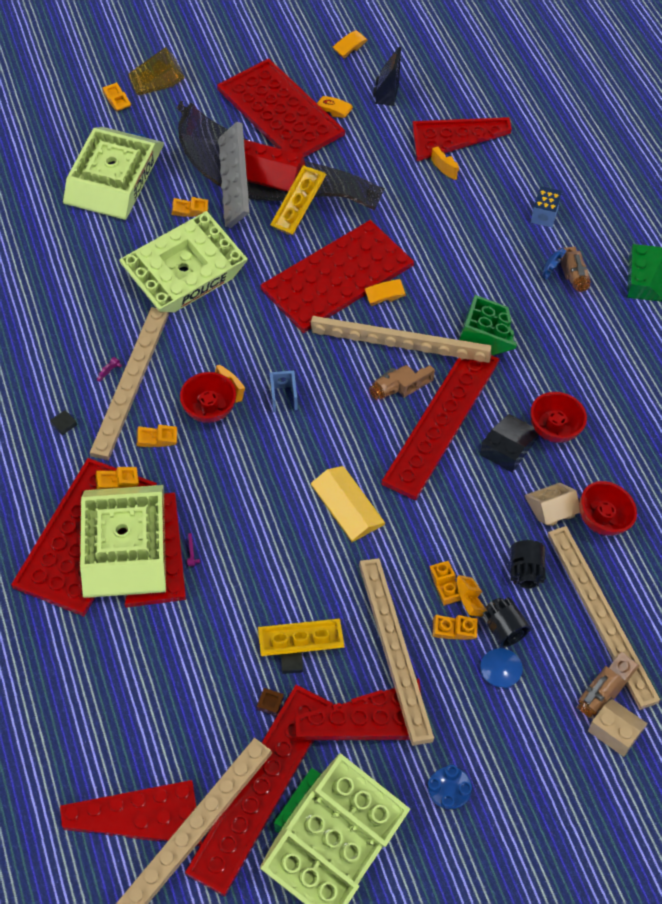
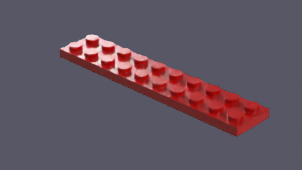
M491 355L490 362L457 359L382 480L383 486L415 501L417 500L499 364V358Z
M295 685L262 741V744L272 751L271 756L211 827L185 872L186 876L222 896H226L314 741L295 740V716L318 709L330 708L333 706L332 702Z

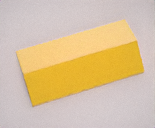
M302 166L270 225L288 235H293L327 174Z
M344 466L327 469L311 482V486L351 542L385 525L384 520Z
M340 619L258 627L261 656L345 648Z

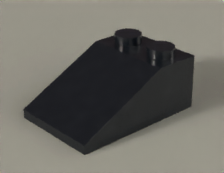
M401 47L395 50L381 69L380 76L376 78L377 87H374L373 97H376L375 104L395 105L400 81Z
M508 414L491 429L483 440L480 455L513 473L535 443L539 434L533 426Z

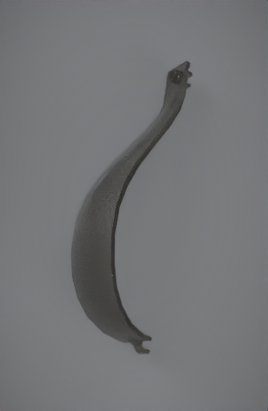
M181 100L177 109L182 114L178 129L183 151L193 166L206 178L221 187L222 177L220 173L221 163L218 140L228 129L205 116L193 103H189L188 107H185ZM305 161L306 167L327 174L314 197L339 196L355 201L372 210L376 209L385 188L348 172ZM247 181L248 198L281 201L285 199L288 193L287 191Z

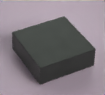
M66 410L50 420L51 424L61 435L77 426L76 420Z
M302 652L281 654L282 674L303 672Z

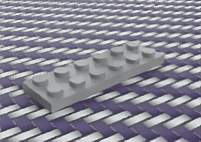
M240 122L234 123L218 140L221 163L220 173L222 177L221 188L223 191L222 202L224 204L223 217L225 219V227L232 228L250 213L243 124Z

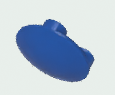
M561 248L549 257L542 272L544 279H548L553 272L551 270L558 266L561 261L560 259H562L567 250Z
M497 648L487 652L482 658L481 676L493 686L509 689L521 678L523 671L522 663L514 652L504 648Z
M448 765L437 770L428 781L429 796L436 805L442 808H459L466 804L471 797V780L457 766Z

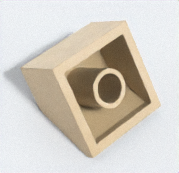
M557 483L525 495L537 520L545 525H554L558 520L571 519L575 517V514L580 513L577 491L562 483Z
M610 699L593 719L588 732L625 757L648 723L615 700Z

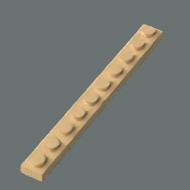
M151 307L90 450L91 457L109 461L168 319L169 312H159L157 308Z
M313 316L311 320L312 333L400 347L407 350H418L425 353H435L479 362H490L491 345Z
M567 526L548 532L547 536L613 661L622 652L639 664V668L626 683L639 710L658 704L660 702L658 694Z
M380 559L360 561V571L411 744L414 746L431 743L434 740V736Z
M254 738L116 904H149L271 756L272 751Z

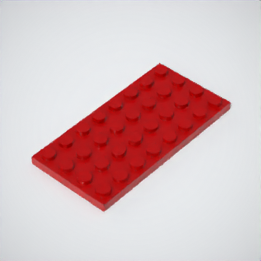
M269 58L217 84V90L276 148L304 154V157L345 135V130Z
M369 220L262 283L260 288L302 333H305L312 328L311 320L313 316L323 318L333 316L367 295L365 288L390 281L414 266V261L376 224Z
M87 458L11 584L13 589L81 616L86 615L95 597L84 598L80 570L81 497L84 490L97 489V471H116L117 468ZM138 476L139 484L135 487L155 486L157 483ZM120 528L117 531V533L122 535L125 534L128 530L126 528Z

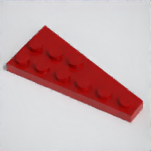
M510 117L412 122L417 161L432 157V148L439 147L441 152L447 153L511 134L512 130Z
M175 492L164 494L166 592L127 595L124 604L125 608L186 600Z
M418 678V679H416V680H417L418 687H419V690H420V693H421L420 680H419V678ZM395 687L386 691L379 690L353 698L347 703H337L324 710L318 709L295 716L294 719L295 740H410Z
M189 780L60 805L63 830L104 833L109 836L120 835L126 838L160 842L169 841L197 806L193 781ZM202 839L200 840V842H199L196 846H199V847L201 846V844H202Z

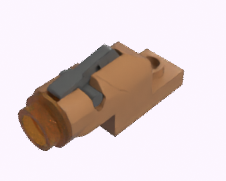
M576 247L564 248L567 252L560 259L565 278L570 279L573 287L578 292L588 290L591 281L581 251H577Z
M408 365L398 369L391 368L372 383L369 391L375 400L383 399L397 392L405 398L434 381L435 370L431 365L419 369L417 373Z
M620 652L610 667L605 666L579 698V704L576 708L589 718L593 714L596 715L610 698H616L639 668V664Z

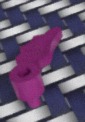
M115 357L111 358L110 363L102 368L97 381L100 382L113 368L117 366L121 368L120 360Z
M188 533L190 558H187L188 567L195 566V563H200V559L194 560L192 533Z

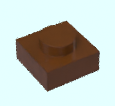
M263 688L256 706L257 710L277 716L284 699V694Z

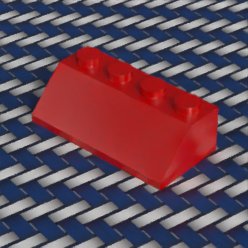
M244 140L247 181L288 192L302 166H305L304 154Z

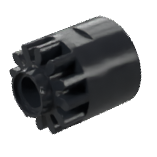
M522 540L511 545L510 576L514 585L519 584L522 588L530 589L539 586V583H544L546 579L545 546L542 543L533 540Z
M509 597L505 600L497 598L491 601L486 606L487 611L482 613V619L502 648L519 642L531 630V626Z

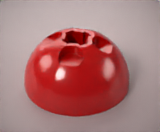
M203 372L192 376L184 383L180 391V401L185 412L191 418L203 423H213L222 420L232 411L236 401V389L232 381L226 376L215 372Z
M548 392L534 400L531 406L530 419L533 428L542 438L554 443H564L573 440L583 431L587 423V414L583 405L573 396L562 392Z
M607 481L593 482L584 489L579 503L581 517L592 531L600 535L615 536L622 534L630 529L636 521L637 508L633 498L626 490L614 483Z

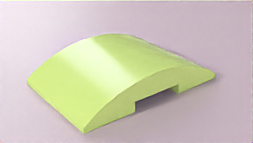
M339 753L315 781L288 818L265 856L260 869L304 904H348L359 888L358 883L382 847L387 846L410 811V808Z

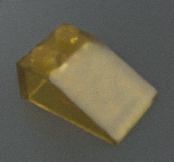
M167 47L128 74L137 95L173 87L185 78L177 59Z

